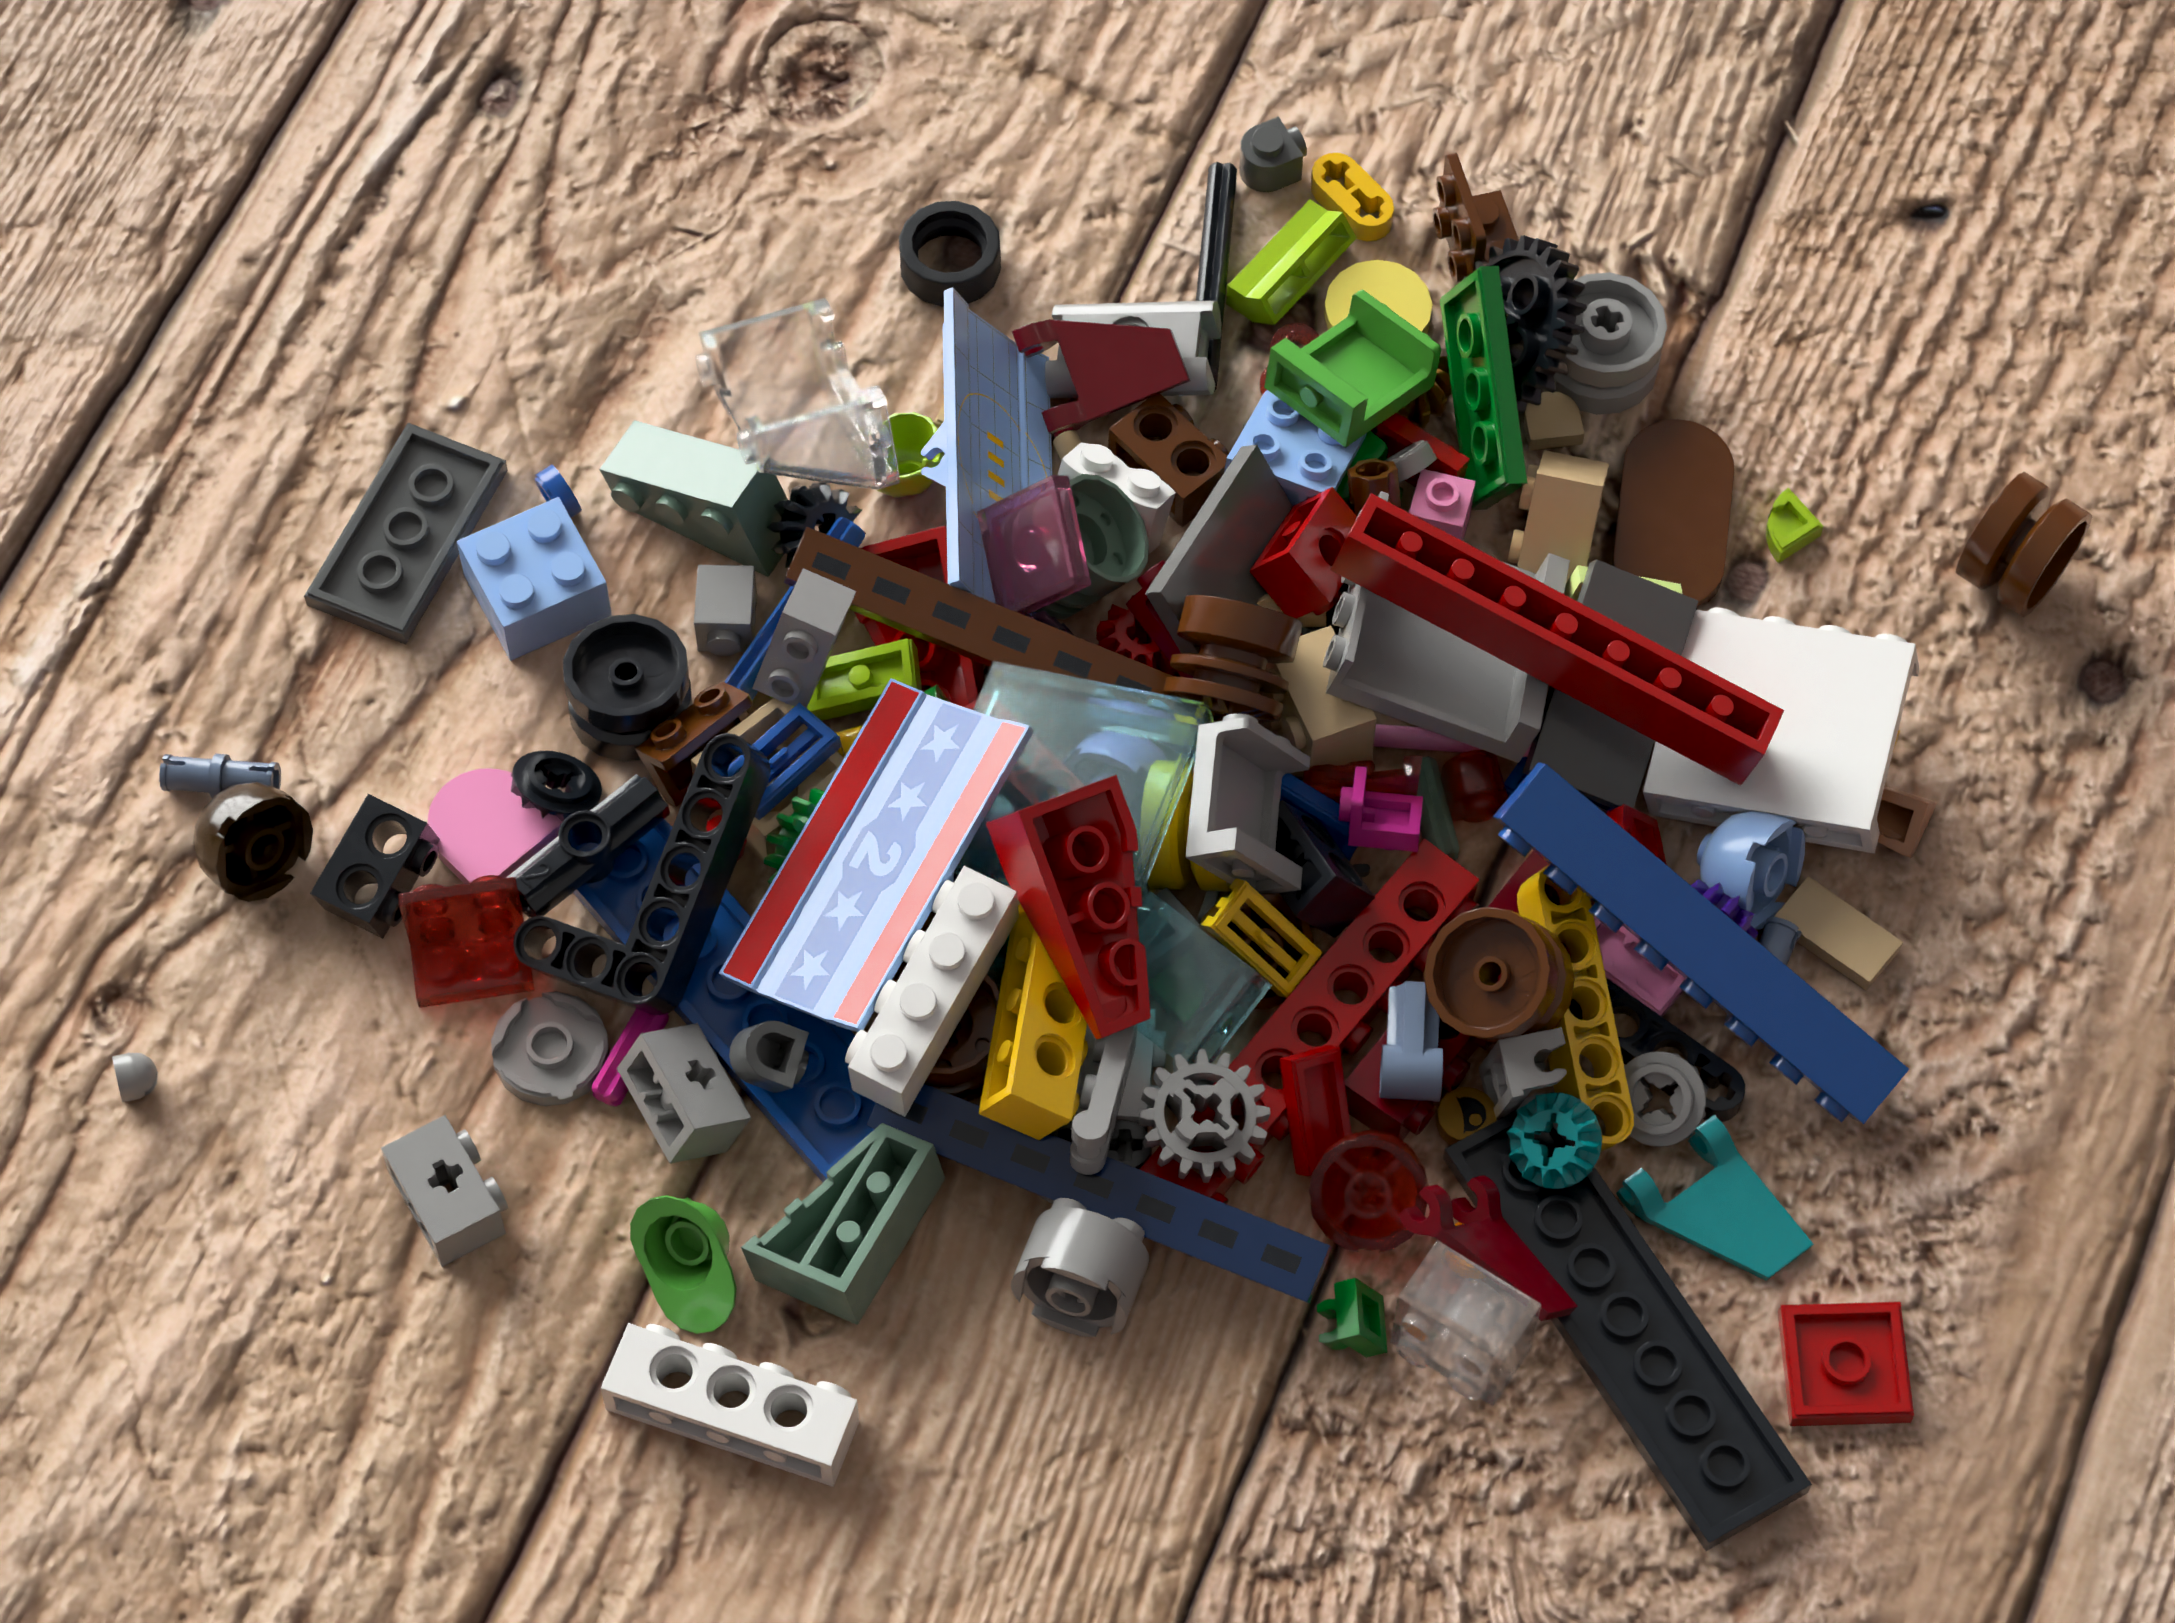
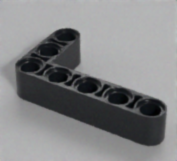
M724 733L717 735L707 743L626 945L549 917L535 916L524 921L515 933L513 946L518 959L525 965L550 978L649 1014L664 1015L678 1007L684 997L769 782L771 769L765 754L736 734ZM744 755V763L741 770L734 776L728 777V769L732 760L737 756ZM722 809L723 815L719 825L713 830L707 831V820L710 815L716 810ZM700 863L701 871L699 877L694 883L686 886L685 877L688 870L693 865ZM678 917L679 927L676 934L671 939L664 941L663 934L666 925L672 919ZM555 936V949L551 955L543 959L542 949L548 939ZM606 954L605 968L599 975L592 977L591 971L595 960L601 955ZM657 972L656 986L648 995L643 996V982L651 973Z

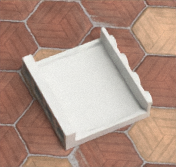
M1712 608L1708 611L1696 610L1681 656L1783 709L1784 713L1765 755L1741 786L1656 742L1643 789L1649 814L1651 816L1718 827L1732 815L1741 812L1757 811L1771 813L1796 821L1797 823L1793 826L1803 829L1805 842L1875 854L1880 834L1877 815L1911 676L1918 677L1920 670L1916 644L1908 643L1905 639L1892 634H1879L1876 637L1851 634L1848 630L1834 625H1824L1817 629L1798 626L1790 620L1775 616L1759 620L1740 617L1737 613L1724 608Z

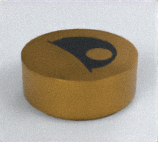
M1471 1087L1454 1089L1447 1093L1439 1104L1436 1118L1437 1130L1443 1140L1452 1145L1495 1122L1496 1116L1493 1109L1495 1105L1487 1094Z

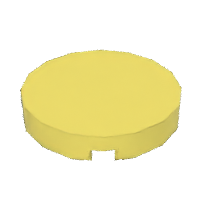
M1383 260L1355 263L1339 272L1328 287L1324 305V318L1328 330L1348 316L1352 295L1360 290H1364L1379 302L1387 305L1393 312L1425 334L1428 333L1433 306L1429 289L1415 272L1399 263Z

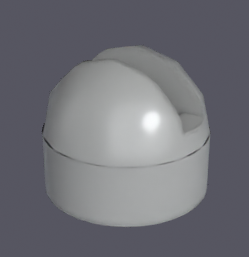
M126 1053L112 1056L122 1103L140 1099L152 1092L157 1084L158 1072L154 1062L142 1053Z

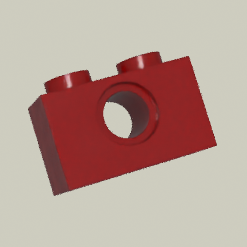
M1333 487L1294 505L1250 569L1251 574L1283 613L1296 619L1310 612H1313L1316 616L1327 612L1339 601L1342 595L1339 591L1343 585L1341 582L1342 576L1330 569L1357 516Z

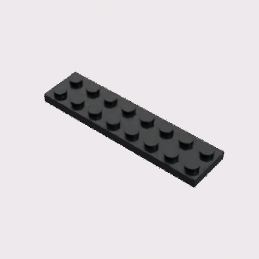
M1517 1110L1444 1149V1161L1475 1207H1477L1478 1199L1467 1183L1473 1177L1485 1175L1496 1184L1500 1193L1501 1212L1504 1220L1577 1304L1578 1307L1570 1315L1554 1318L1551 1321L1705 1551L1809 1492L1812 1485L1595 1167L1577 1184L1560 1189L1545 1188L1523 1178L1516 1164L1509 1158L1511 1147L1507 1131L1513 1126L1517 1117ZM1553 1123L1551 1132H1541V1135L1534 1134L1533 1140H1537L1539 1144L1548 1147V1157L1553 1156L1555 1148H1565V1145L1575 1146V1141L1567 1140L1566 1136L1558 1134L1557 1123Z

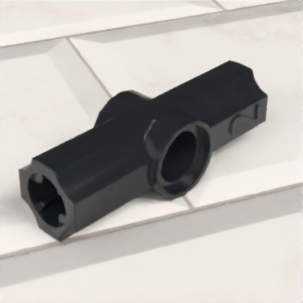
M637 774L634 775L590 811H579L568 816L560 826L559 836L503 879L505 889L511 895L515 904L529 918L546 915L584 883H595L606 878L614 868L615 858L670 815L668 804L664 801L658 789L646 777L642 778ZM591 842L598 844L597 848L591 851L582 852L576 850L583 843Z

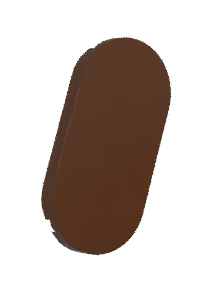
M1672 419L1656 422L1641 430L1632 439L1626 450L1622 469L1612 566L1636 576L1681 584L1683 595L1698 600L1697 606L1704 604L1707 600L1709 602L1717 594L1722 582L1726 561L1734 481V460L1727 444L1718 434L1704 425L1688 420Z

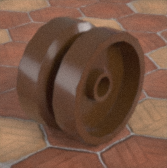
M2026 472L2018 474L1991 504L1965 545L1955 572L1980 590H1984L2000 580L1998 601L2023 618L2043 601L2057 583L2080 547L2092 520V515L2067 498L2055 503L2047 510L2050 501V489Z
M1482 907L1463 912L1442 927L1428 950L1424 970L1428 1000L1442 1021L1464 1035L1490 1044H1496L1500 1039L1551 1030L1557 1027L1571 1004L1575 982L1570 954L1555 933L1536 921L1523 917L1511 910ZM1502 972L1501 979L1498 982V977Z

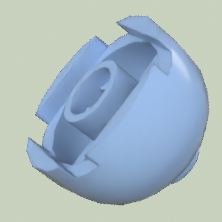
M1749 811L1732 815L1714 830L1713 834H1707L1699 846L1697 863L1700 866V880L1705 882L1709 888L1720 882L1724 893L1731 898L1740 895L1738 905L1741 909L1754 913L1751 925L1755 929L1761 930L1764 928L1767 918L1774 917L1785 904V902H1775L1784 889L1785 884L1796 887L1805 856V834L1803 829L1793 826L1797 822L1792 819L1771 813Z

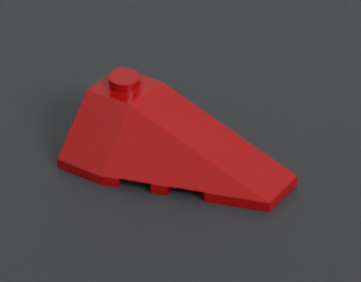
M1117 775L986 822L1010 887L1017 891L1019 903L1096 1040L1151 1019L1146 948L1139 942L1137 908L1142 907L1141 887H1135L1133 853L1138 851L1137 829Z

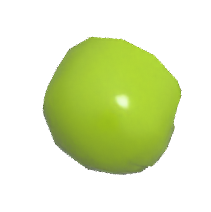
M916 412L896 413L875 422L869 428L868 447L866 451L860 452L862 472L866 477L867 483L874 490L892 497H905L921 494L930 487L934 481L922 475L921 471L924 467L933 468L937 466L945 455L944 452H940L932 460H928L921 455V450L938 430L933 420Z

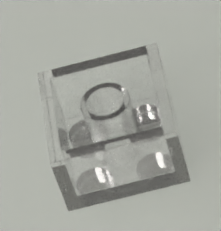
M1437 1240L1398 1296L1390 1343L1396 1346L1399 1355L1410 1364L1419 1368L1429 1366L1447 1377L1449 1385L1460 1395L1470 1400H1478L1480 1398L1493 1406L1531 1350L1542 1304Z

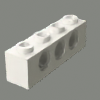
M628 1323L601 1386L605 1409L832 1487H834L859 1424L857 1399L851 1398V1394L846 1389L836 1384L821 1381L815 1386L794 1379V1375L789 1370L779 1365L763 1362L758 1367L737 1360V1356L725 1347L712 1343H705L703 1347L681 1341L680 1337L672 1330L655 1324H649L645 1329ZM674 1372H683L691 1376L689 1382L680 1388H667L661 1384L667 1375ZM730 1391H740L748 1396V1399L742 1405L735 1408H727L718 1403L720 1397ZM788 1410H796L806 1416L799 1425L794 1427H783L775 1422L779 1414Z

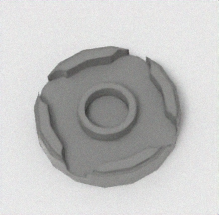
M557 991L542 993V997H536L529 1001L526 997L514 1003L498 1020L491 1039L494 1069L504 1087L522 1101L541 1106L567 1104L587 1094L592 1089L594 1080L609 1056L608 1034L596 1009L577 996Z

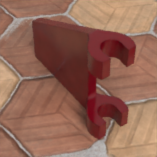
M1049 319L1031 323L1012 331L1019 352H1024L1027 358L1040 354L1057 343L1060 345L1078 395V400L1041 412L1048 432L1050 434L1054 433L1055 437L1066 431H1077L1093 420L1191 381L1174 334L1168 328Z
M1485 1175L1473 1177L1467 1183L1477 1196L1478 1203L1476 1208L1471 1206L1466 1197L1456 1198L1451 1201L1448 1193L1436 1184L1426 1186L1418 1193L1429 1205L1430 1212L1428 1218L1423 1215L1417 1206L1405 1208L1399 1214L1400 1221L1407 1230L1414 1234L1427 1235L1438 1239L1541 1322L1570 1315L1578 1307L1504 1220L1501 1212L1499 1190L1489 1177ZM1453 1218L1462 1223V1225L1455 1226Z

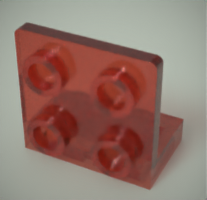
M487 875L476 878L467 884L446 887L439 884H426L415 888L412 892L398 895L399 907L410 944L415 992L419 1008L535 991L532 968L518 959L513 946L515 933L525 921L516 878Z

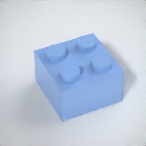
M559 497L457 541L464 577L510 661L580 631L594 622L612 616L606 580Z

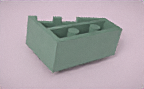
M884 1123L876 1127L826 1172L828 1178L803 1201L797 1197L784 1209L786 1216L760 1239L754 1235L741 1247L755 1281L851 1323L859 1324L945 1180L934 1144Z

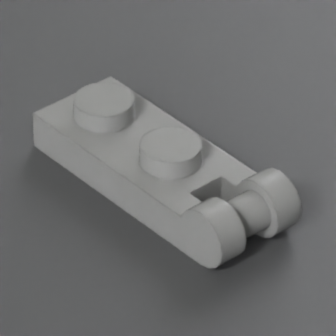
M1138 1024L1095 1040L1093 1062L1100 1063L1098 1074L1087 1073L1080 1101V1109L1085 1111L1078 1113L1072 1121L1071 1138L1073 1142L1070 1147V1164L1075 1171L1081 1174L1092 1175L1098 1173L1105 1165L1136 1047Z

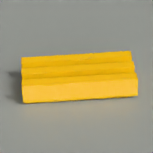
M1236 878L1229 887L1233 892L1228 898L1221 897L1215 905L1219 909L1214 917L1208 915L1201 925L1278 996L1287 998L1304 979L1323 952L1247 881ZM1244 902L1302 955L1298 962L1289 956L1240 910ZM1232 921L1281 966L1288 973V976L1284 979L1227 926L1229 922Z

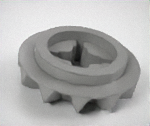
M1668 1052L1645 1053L1627 1063L1624 1069L1634 1113V1126L1630 1136L1641 1143L1651 1146H1669L1690 1137L1701 1120L1706 1116L1705 1105L1708 1090L1702 1083L1698 1074V1068L1689 1064L1678 1054ZM1645 1079L1650 1084L1654 1083L1659 1089L1675 1085L1676 1083L1679 1085L1669 1099L1673 1107L1672 1111L1677 1117L1672 1113L1669 1114L1663 1108L1647 1112L1643 1115L1642 1112L1649 1107L1648 1103L1653 1098L1649 1090L1650 1086Z

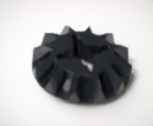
M535 751L528 753L517 760L511 774V792L522 798L523 808H536L540 810L542 819L550 814L556 815L563 822L575 812L593 809L599 804L602 795V785L596 773L581 760L561 752ZM566 787L565 792H563L562 790L558 789V788L563 789V788Z

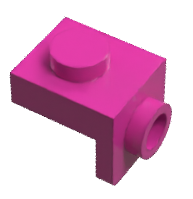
M1355 766L1353 787L1342 786L1339 808V821L1350 822L1348 846L1418 852L1423 796L1365 791L1367 767Z

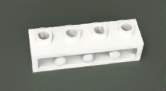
M963 866L955 882L946 880L940 888L932 906V912L936 913L926 932L919 929L911 938L903 957V961L907 963L897 982L890 979L884 985L875 1003L874 1011L878 1013L868 1033L860 1030L856 1034L845 1057V1062L849 1064L848 1071L852 1090L904 1117L1019 918L1017 891L966 866Z

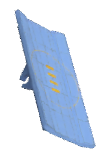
M952 287L944 290V422L921 450V455L928 460H932L940 452L945 453L937 466L933 468L924 467L921 473L928 479L946 487L948 584L1020 614L1028 613L1033 616L1036 612L1030 610L1014 594L1003 574L998 556L999 532L1008 518L1043 499L1045 495L1053 491L1051 434L1047 430L1041 413L1050 409V397L1048 396L1045 382V362L1049 361V357L1040 353L1027 358L1024 352L1020 353L1014 341L968 309L966 301Z

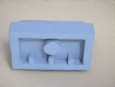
M1267 390L1264 392L1227 456L1224 472L1242 446L1258 445L1289 501L1294 506L1331 487L1337 491L1366 434L1345 448Z

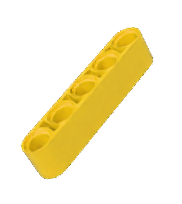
M1547 865L1520 886L1517 893V905L1521 916L1536 921L1555 933L1559 940L1569 948L1571 953V963L1575 977L1572 999L1576 1000L1580 1005L1583 1018L1580 1020L1574 1017L1569 1008L1567 1009L1558 1026L1554 1028L1562 1027L1566 1043L1564 1046L1552 1051L1548 1056L1550 1071H1553L1555 1068L1567 1071L1563 1079L1553 1085L1555 1093L1560 1092L1580 1099L1603 1119L1606 1128L1605 1136L1602 1135L1601 1152L1624 1141L1631 1134L1634 1126V1113L1594 916L1588 911L1592 907L1590 898L1578 888H1576L1571 896L1544 875L1543 872L1549 866ZM1544 884L1552 886L1557 891L1560 905H1556L1548 899L1544 891ZM1580 1054L1591 1061L1594 1068L1593 1078L1582 1071L1579 1064Z

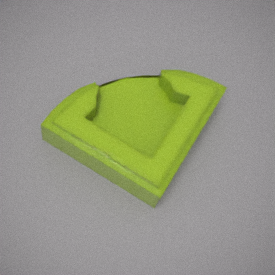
M1789 488L1784 490L1774 501L1766 525L1768 548L1778 563L1819 538L1824 527Z

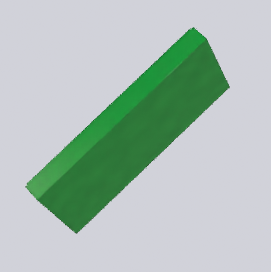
M1480 266L1440 299L1459 452L1470 458L1464 479L1476 481L1472 510H1487L1527 484L1499 266Z

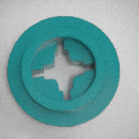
M1560 1092L1536 1095L1535 1099L1517 1109V1117L1513 1126L1507 1131L1511 1147L1509 1158L1516 1164L1523 1178L1545 1188H1566L1583 1180L1595 1167L1602 1147L1601 1128L1594 1112L1580 1099ZM1553 1123H1557L1558 1134L1566 1136L1567 1140L1575 1141V1146L1565 1145V1148H1555L1553 1156L1548 1157V1147L1539 1144L1537 1140H1533L1534 1134L1541 1135V1132H1551Z

